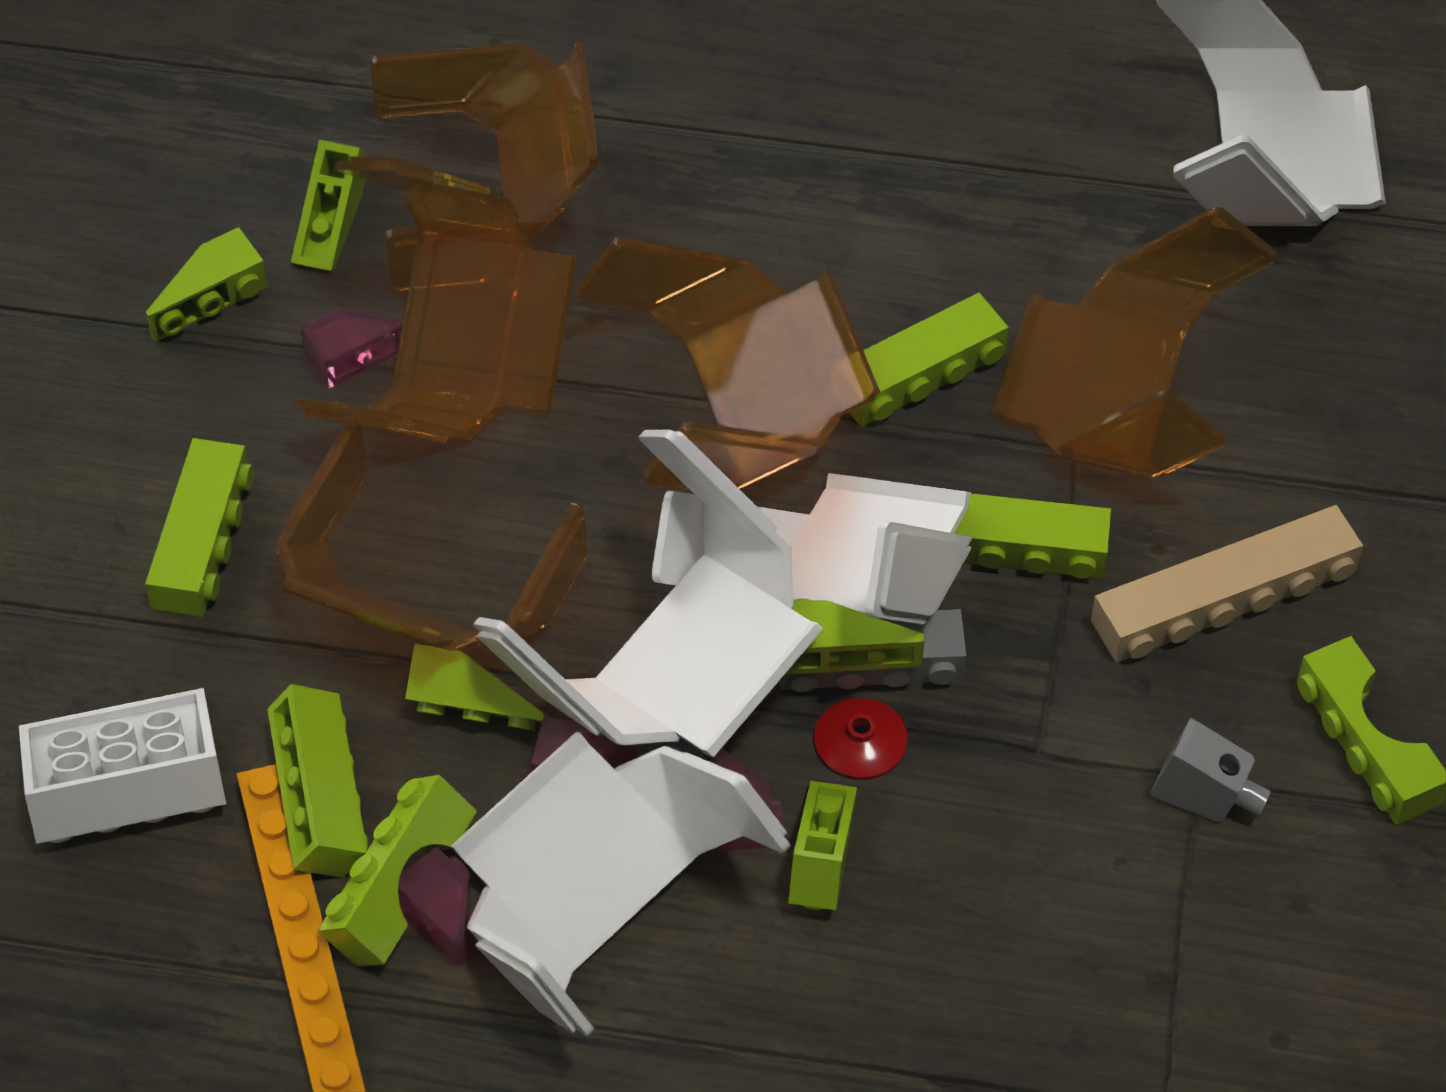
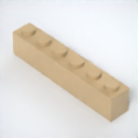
M1334 505L1095 595L1091 622L1116 663L1130 657L1134 659L1141 658L1149 654L1154 648L1164 644L1183 642L1194 633L1211 626L1215 628L1225 626L1235 617L1251 611L1261 612L1279 600L1290 596H1303L1313 590L1314 587L1332 580L1339 582L1347 579L1357 571L1363 544L1338 506Z

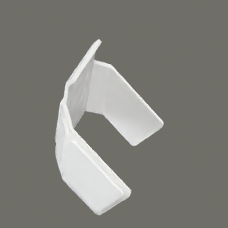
M1157 0L1159 8L1198 48L1217 90L1222 144L1180 162L1173 168L1174 178L1217 222L1233 223L1235 226H1318L1338 213V209H1374L1386 203L1370 90L1366 85L1354 91H1322L1302 45L1262 0Z
M644 430L638 437L639 440L702 501L704 554L596 678L565 680L503 621L479 617L473 625L480 632L477 637L541 698L596 736L601 733L614 743L620 745L672 742L683 738L706 755L714 757L823 628L817 622H811L792 610L791 546L775 531L777 526L682 432Z
M828 473L826 488L810 515L758 507L777 526L775 531L791 546L793 600L800 598L828 600L863 612L870 617L925 624L928 616H933L936 613L971 550V547L968 545L973 537L954 534L969 508L971 492ZM669 490L664 495L652 566V579L657 583L677 585L704 554L702 501L694 494Z
M576 732L456 840L451 847L463 862L487 885L483 888L467 924V928L479 941L476 947L540 1013L568 1031L574 1033L577 1030L588 1037L595 1030L594 1027L565 993L572 973L698 855L742 836L780 853H784L790 847V844L784 837L787 834L784 827L743 775L687 752L681 753L667 746L660 747L614 769L586 741L580 732Z

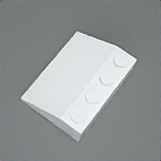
M204 688L19 725L24 793L36 844L48 841L53 843L64 842L73 836L96 831L101 833L112 832L121 826L143 821L155 823L166 819L168 816L186 812L203 813L213 809L215 806L226 804Z

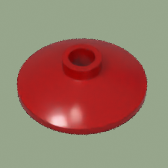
M850 698L835 703L821 715L815 727L814 745L822 763L835 774L852 780H871L886 775L901 762L907 748V731L900 716L888 705L869 698ZM863 728L867 729L868 732L857 733L854 729Z

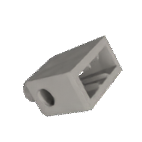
M1190 718L1167 756L1150 795L1210 820L1223 822L1233 804L1259 816L1271 791L1247 779L1255 762L1252 754Z

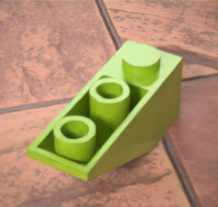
M239 227L202 244L148 308L146 315L151 338L154 343L167 336L175 335L184 328L206 317H212L221 310L243 299L251 298L268 288L264 260Z
M420 644L414 645L405 699L418 703L417 712L444 716L445 708L463 710L462 719L482 723H490L491 715L509 718V727L533 731L536 729L537 722L549 724L550 717L467 654L458 650Z

